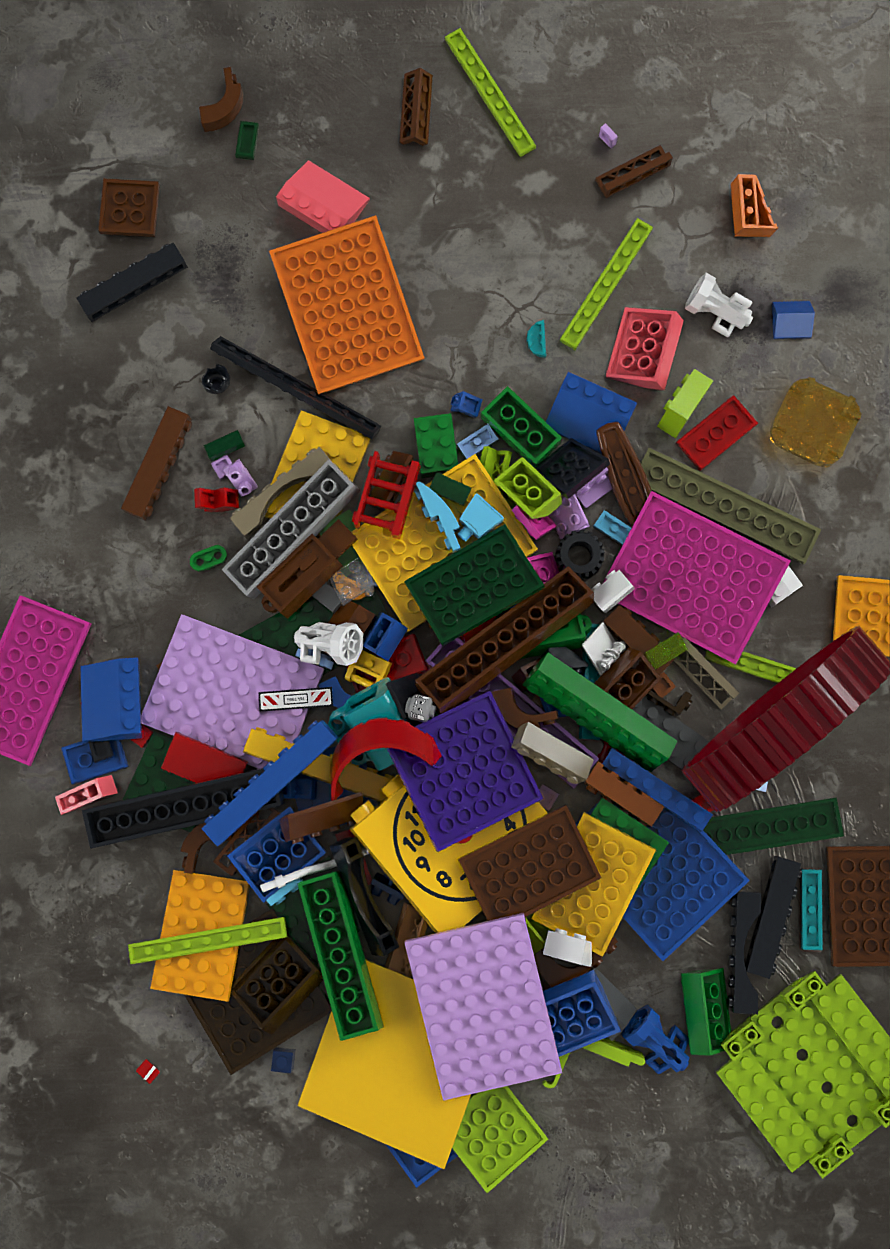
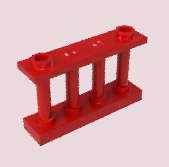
M374 451V455L370 456L368 461L370 469L358 510L353 513L352 522H354V526L357 529H360L361 522L389 529L392 537L400 540L420 472V462L412 460L411 465L405 467L379 460V452ZM377 467L405 474V477H407L406 483L399 485L374 478ZM376 486L399 492L402 495L400 502L393 503L369 497L371 487ZM369 504L393 510L394 513H397L395 521L392 520L390 522L364 515L366 505Z

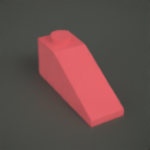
M112 775L91 780L56 796L55 799L60 814L63 815L118 794Z

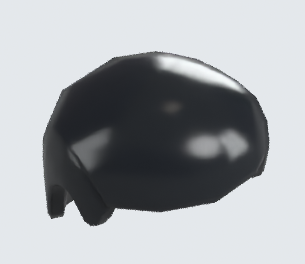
M216 364L215 368H207L206 373L202 377V385L208 393H223L230 385V375L224 366Z

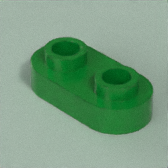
M214 545L194 553L190 557V565L195 571L203 572L225 563L228 554L224 547ZM216 553H221L219 559L215 558ZM202 559L204 561L201 566L197 565V562Z

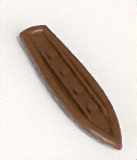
M611 422L597 429L596 434L601 453L610 462V465L607 466V474L614 495L623 514L633 527L652 490L642 465L619 422Z

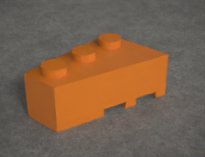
M738 174L731 183L735 237H771L778 227L772 220L770 207L766 205L765 195L757 176Z

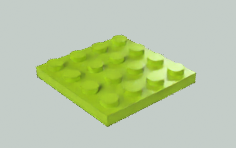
M504 1086L478 1092L470 1097L452 1149L485 1192L488 1193L549 1139L509 1087Z

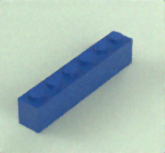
M613 748L602 763L604 769L615 772L621 777V780L631 783L639 792H644L663 805L666 810L699 832L704 830L713 816L712 813Z

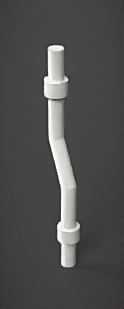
M361 848L364 856L369 854L365 848ZM335 859L302 868L284 876L281 874L274 877V880L260 885L262 892L276 887L279 889L286 886L288 882L309 874L337 867Z

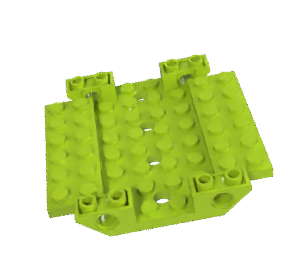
M816 971L795 980L758 1009V1015L752 1014L735 1027L721 1044L731 1060L715 1072L791 1172H794L809 1160L823 1179L854 1154L851 1150L854 1146L882 1125L887 1128L890 1125V1036L842 974H838L827 984L822 981ZM779 1016L782 1019L781 1026L773 1027L772 1019ZM800 1049H805L807 1052V1056L803 1060L797 1058V1052ZM825 1082H830L832 1085V1089L828 1093L822 1091V1085ZM850 1115H855L857 1117L856 1124L848 1125L847 1118Z

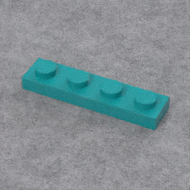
M802 869L800 877L801 949L823 950L822 870Z

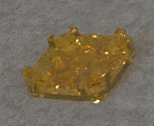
M815 378L800 379L794 382L787 391L771 425L770 439L779 448L812 464L830 467L844 454V450L862 413L855 401L856 398L850 395L848 397L816 382Z

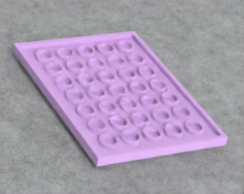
M181 614L142 712L141 723L173 736L176 732L246 760L248 765L260 769L269 762L243 753L251 728L254 730L256 727L267 730L266 734L271 736L278 734L286 737L285 741L293 743L292 741L300 735L310 708L260 712L258 692L318 688L325 669L311 663L301 662L298 658Z
M524 913L405 940V947L443 1100L562 1073Z

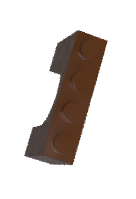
M614 936L604 955L606 953L611 954L617 948L615 944L618 941ZM544 949L534 954L538 973L551 987L583 975L592 967H598L603 961L602 956L592 951L591 967L580 964L574 967H565L558 964L551 956L544 955Z

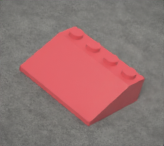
M309 160L284 184L276 196L279 207L321 233L354 223L370 200L366 195Z
M625 307L606 378L647 389L665 391L684 322L677 311Z

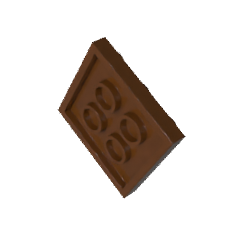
M103 178L99 233L155 237L159 182Z

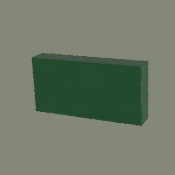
M240 121L235 153L236 158L254 160L259 123Z
M238 430L204 445L211 462L245 447Z
M437 472L429 487L437 495L462 506L465 505L472 489Z

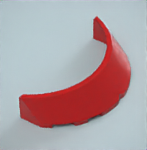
M375 718L354 726L342 737L333 753L330 770L331 801L336 800L343 793V788L338 778L345 766L356 756L372 749L394 748L412 753L432 766L441 758V753L434 738L427 732H422L404 720Z

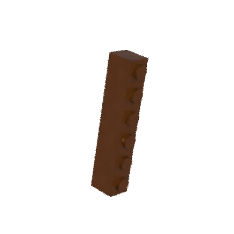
M169 406L167 407L121 507L125 513L146 521L147 517L151 516L154 501L159 499L161 495L160 488L169 477L168 471L170 466L175 464L177 459L176 453L178 449L182 448L185 441L184 436L192 427V419L188 414Z

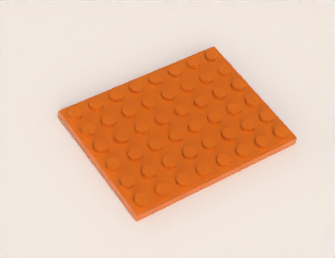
M376 215L269 251L318 395L425 359Z

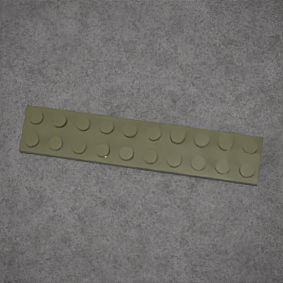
M648 448L641 462L653 492L797 562L806 563L821 529L651 448Z

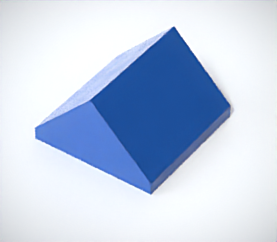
M810 301L772 302L774 339L812 337L815 311Z

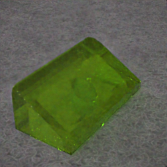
M678 632L644 654L656 670L688 650Z

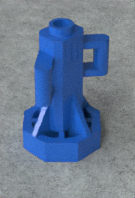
M649 1005L638 1009L628 1025L622 1030L621 1035L633 1047H646L654 1051L645 1057V1063L657 1074H661L669 1068H672L676 1073L685 1070L690 1058L684 1053L689 1043L688 1036L676 1025L672 1026L668 1036L663 1033L659 1019L660 1016ZM675 1036L681 1041L679 1047L673 1042ZM660 1057L664 1063L659 1065L655 1059Z

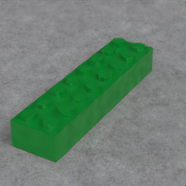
M547 653L532 667L523 683V686L531 693L538 695L546 703L553 705L562 714L569 716L578 725L585 727L594 736L601 738L609 746L616 748L628 759H632L649 772H652L670 758L677 743L676 739L550 653Z
M332 872L297 883L340 1041L380 1030L384 1025L340 872Z

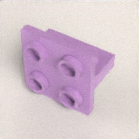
M607 467L575 493L584 508H588L612 490L607 475Z
M575 494L569 499L561 495L562 505L549 515L557 525L555 529L560 539H563L566 534H571L572 531L576 530L578 532L590 527Z

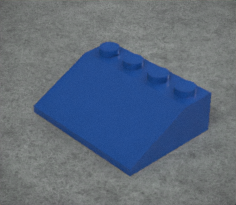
M568 372L546 423L560 436L567 439L572 438L602 454L596 430L607 423L619 422L625 431L637 402Z
M121 658L81 666L82 742L142 738L140 665L138 658Z
M290 806L227 855L263 903L279 889L276 887L262 892L260 885L274 880V877L281 874L284 876L308 867L327 852L316 837L311 838L310 835L304 836V841L292 844V841L285 842L279 819L295 813Z
M594 970L543 991L559 1057L621 1032L603 986Z

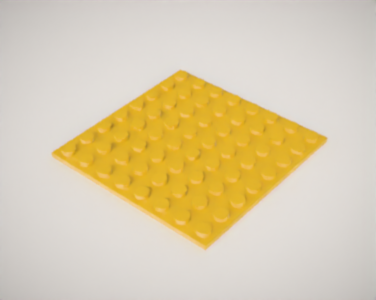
M365 959L384 1027L375 1032L340 1041L333 1012L331 1011L297 1106L445 1169L471 1094L443 1100L414 979Z

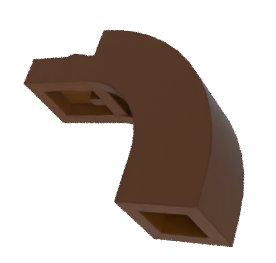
M231 67L223 68L226 91L223 98L215 104L199 107L204 132L215 131L227 126L236 118L241 110L243 90L241 83L237 81L236 74L232 73Z
M513 687L491 692L504 720L515 728L530 722L541 729L540 722H543V725L555 723L554 719L559 718L558 711L537 715L522 711L516 703Z
M205 823L195 827L182 844L180 852L188 853L187 856H184L182 868H185L184 873H195L200 849L207 841L211 840L201 829L206 825ZM235 832L227 840L230 841Z

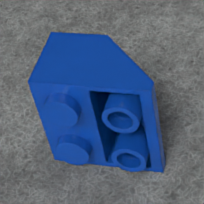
M379 612L363 639V647L389 661L408 628L392 617Z

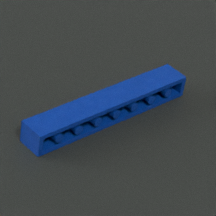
M324 720L319 723L314 721L307 728L309 730L308 733L304 736L300 734L292 741L294 745L290 749L286 747L278 754L280 758L277 761L273 762L271 760L263 767L265 771L260 776L256 774L248 781L250 785L246 789L240 788L234 794L235 799L230 803L227 800L218 808L220 812L216 816L212 814L204 821L206 825L201 829L217 847L339 739Z

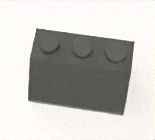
M593 968L592 970L595 971L603 986L622 1031L638 1009L597 968ZM620 1032L611 1035L608 1038L611 1041H613L620 1034Z

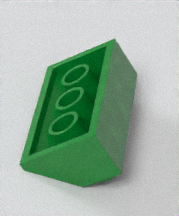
M724 968L681 973L690 1055L710 1056L725 1051L721 1044L730 1034L731 1024L727 1005Z

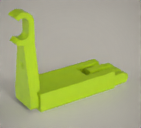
M608 1037L582 1047L628 1067L630 1062L640 1066L645 1064L642 1052L618 1041H611ZM570 1053L559 1057L562 1070ZM556 1074L552 1082L544 1080L542 1084L546 1088H554L561 1074Z

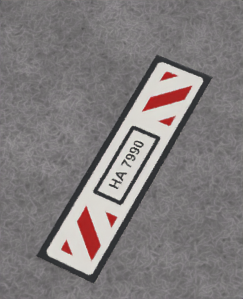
M332 687L258 692L260 712L333 706Z

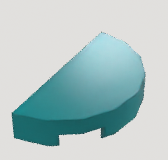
M544 320L537 321L531 326L530 330H528L526 341L528 348L533 354L546 358Z

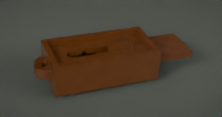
M339 519L318 539L311 534L256 586L264 595L262 599L263 608L269 613L279 611L288 619L343 567L337 559L358 540L357 537Z

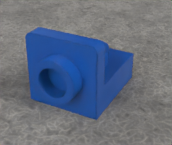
M464 391L457 393L452 397L451 411H459L476 418L478 417L483 399Z

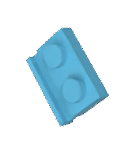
M302 877L288 882L286 886L280 888L266 901L270 906L274 903L276 905L280 904L286 899L285 895L291 891L293 893L299 889L297 883L302 882Z

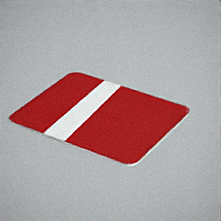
M147 1059L136 1069V1072L149 1084L160 1073Z

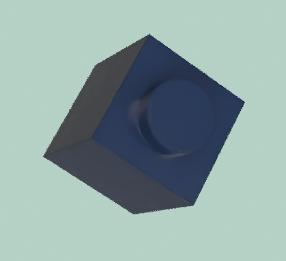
M276 1047L273 1050L271 1071L291 1073L294 1069L296 1049Z

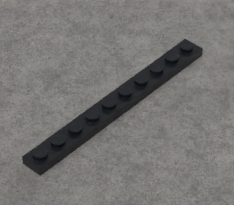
M222 336L212 342L210 349L219 356L229 359L235 365L245 368L250 373L263 378L266 382L279 387L282 391L295 396L298 400L306 402L313 406L314 409L322 411L329 415L330 418L336 419L348 428L361 433L364 437L373 439L380 431L381 425L324 393L318 395L317 389Z

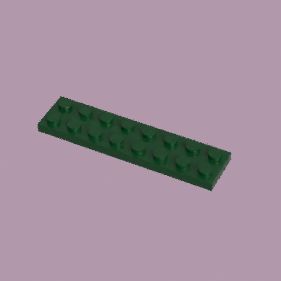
M837 797L711 817L703 830L726 855L844 836Z

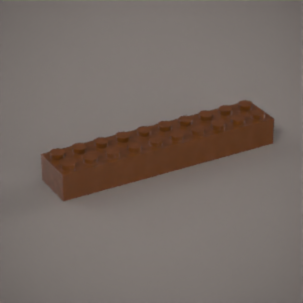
M569 566L546 582L544 589L519 602L416 679L417 691L422 696L432 699L438 715L457 707L594 603V592Z

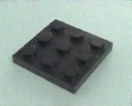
M571 438L537 465L535 469L562 496L569 499L609 466L610 462L605 456Z

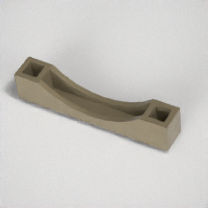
M320 446L317 449L313 448L306 454L307 457L302 461H296L292 465V469L287 473H281L277 477V481L272 485H266L262 489V493L257 497H251L247 501L246 506L242 509L238 508L232 513L231 521L246 539L262 528L268 508L283 491L293 485L308 481L328 459L330 460Z

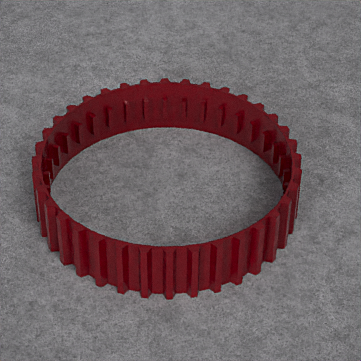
M855 626L811 656L738 715L737 718L694 755L688 764L683 767L682 773L715 812L727 809L732 804L734 805L742 798L747 797L754 790L762 787L771 778L777 776L783 769L808 752L816 743L825 738L829 732L839 726L844 719L856 711L887 680V677L890 675V660L860 626Z

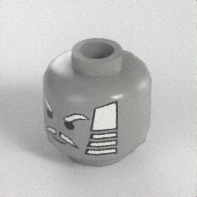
M418 694L408 698L405 713H408L409 719L420 722H427L430 717L433 718L436 711V706L433 705L430 697Z

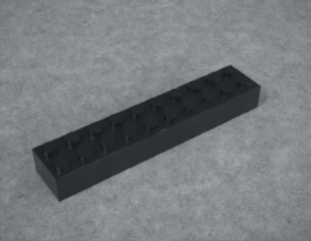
M260 768L82 810L90 849L202 824L210 815L214 814L216 816L220 812L218 808L227 800L230 803L235 799L234 794L240 788L246 789L250 785L248 781L256 774L260 776L265 770ZM283 790L276 794L260 810L285 804Z

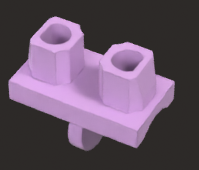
M240 459L229 466L223 467L224 473L238 490L241 497L258 488V485Z

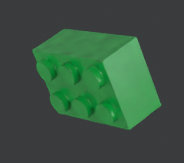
M451 413L414 418L421 478L435 477L436 472L444 474L457 466L458 459Z

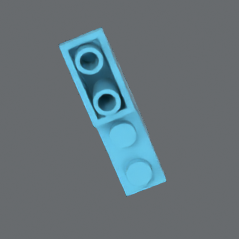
M417 482V489L414 492L418 501L422 499L424 507L421 508L425 517H429L431 522L439 519L436 523L440 533L443 531L445 533L446 539H444L447 549H451L453 553L460 550V545L454 533L460 531V526L454 514L433 490L423 483Z

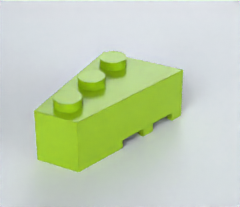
M696 369L690 375L688 373L685 375L681 382L683 384L682 388L678 386L672 395L675 397L673 401L671 399L668 400L663 408L666 412L657 425L658 428L675 439L713 383L712 379Z

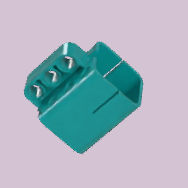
M387 677L347 699L344 706L331 713L328 726L339 737L336 740L339 743L350 729L360 723H366L370 719L388 718L397 721L404 720L414 727L419 725L416 720L402 718L386 686V683L391 681ZM333 720H340L342 724H336ZM387 748L366 751L350 761L352 764L361 765L372 760L378 771L394 764Z

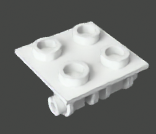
M604 622L582 644L583 649L600 676L626 650V644L623 641L615 642Z

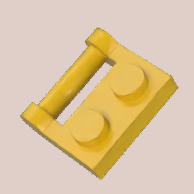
M362 650L357 662L349 665L345 674V680L353 681L367 688L373 685L374 682L356 675V670L358 669L376 677V682L387 677L392 663Z

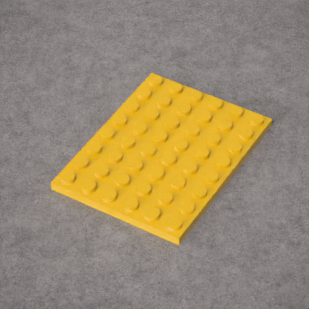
M476 454L442 474L472 488L464 506L439 496L454 514L460 530L464 526L459 522V518L474 495L478 493L504 517V521L495 529L505 524L526 557L538 551V548L521 522L516 519L511 507ZM432 481L426 484V486L430 487ZM415 492L412 496L400 540L393 538L389 529L367 523L361 525L360 529L356 528L351 531L358 539L352 547L401 623L408 628L407 632H410L427 620L404 581L453 554L452 550H448L445 545L444 539H446L444 531L440 533L436 522L439 519L431 522L429 517H425L421 508L424 507L422 499L418 501ZM386 509L375 516V518L391 522L392 520L395 521L397 513ZM458 532L454 533L460 549L478 540L472 535L465 542L457 535Z

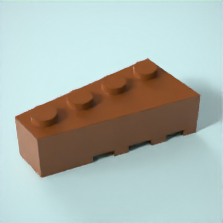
M598 761L584 783L587 785L586 789L594 795L598 792L604 796L605 800L611 804H616L620 807V810L629 816L631 814L636 817L637 821L644 826L652 827L664 806L644 792H639L631 783L621 780V777L615 772L604 769V765Z

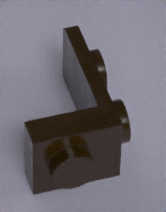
M652 691L646 694L648 696L647 700L652 701L656 706L660 704L665 708L664 711L670 713L671 716L680 715L683 709L687 711L693 702L690 700L693 695L687 691L681 695L675 706Z

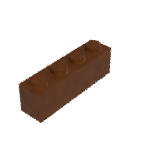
M619 605L603 622L613 636L626 644V648L630 647L641 651L660 675L675 660L673 652L668 647L663 648L658 643L660 640L653 633L649 634L645 630L646 626L640 620L636 621L632 618V613L628 608H622Z

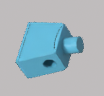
M476 493L459 518V522L464 527L457 535L465 542L472 535L479 539L499 526L504 521V517Z

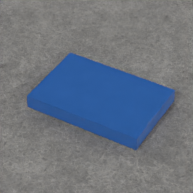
M110 740L114 757L97 763L94 762L88 742L80 741L62 747L71 784L74 785L129 767L121 740Z

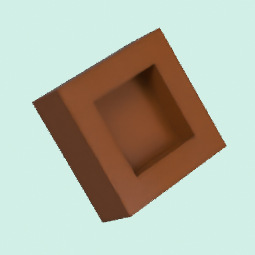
M664 672L659 675L662 679L652 688L655 694L661 698L676 687Z

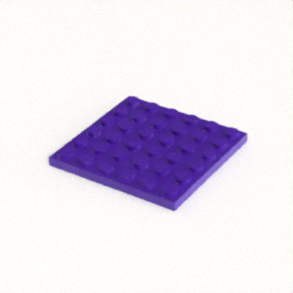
M491 691L415 726L434 738L441 753V758L435 765L431 766L420 757L407 751L387 748L437 852L544 799L523 756L511 747L514 738Z

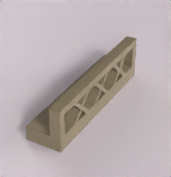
M683 638L671 650L674 653L680 646L686 652V660H678L673 655L675 658L674 662L720 709L725 707L739 694L686 638ZM689 662L697 663L700 666V674H691L689 672ZM702 676H710L713 679V688H705L702 685ZM716 690H724L729 697L723 703H720L716 699Z

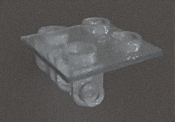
M360 557L338 570L330 578L343 606L362 593L367 596L374 594L373 586H375V583Z

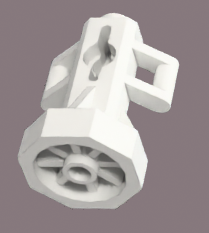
M705 273L693 288L686 301L685 309L693 314L697 312H712L718 317L712 329L727 338L735 326L739 329H743L744 326L748 327L753 319L751 316L752 311L748 309L752 301L737 292L730 298L725 296L715 281L716 278ZM722 319L730 323L728 329L719 324Z
M318 622L310 627L301 626L294 635L295 643L301 648V662L318 665L320 663L321 651H324L337 664L348 666L357 662L363 650V632L354 623L346 622L336 626L335 624ZM308 649L313 650V656L308 655Z

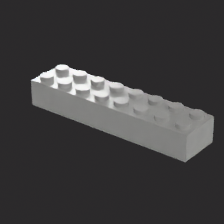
M328 459L222 570L246 596L255 599L261 593L256 586L311 534L316 537L361 490L336 464Z

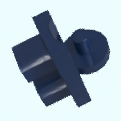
M376 873L371 882L372 888L370 893L380 897L384 890L390 893L387 901L392 905H396L400 899H403L404 895L386 873L384 875Z

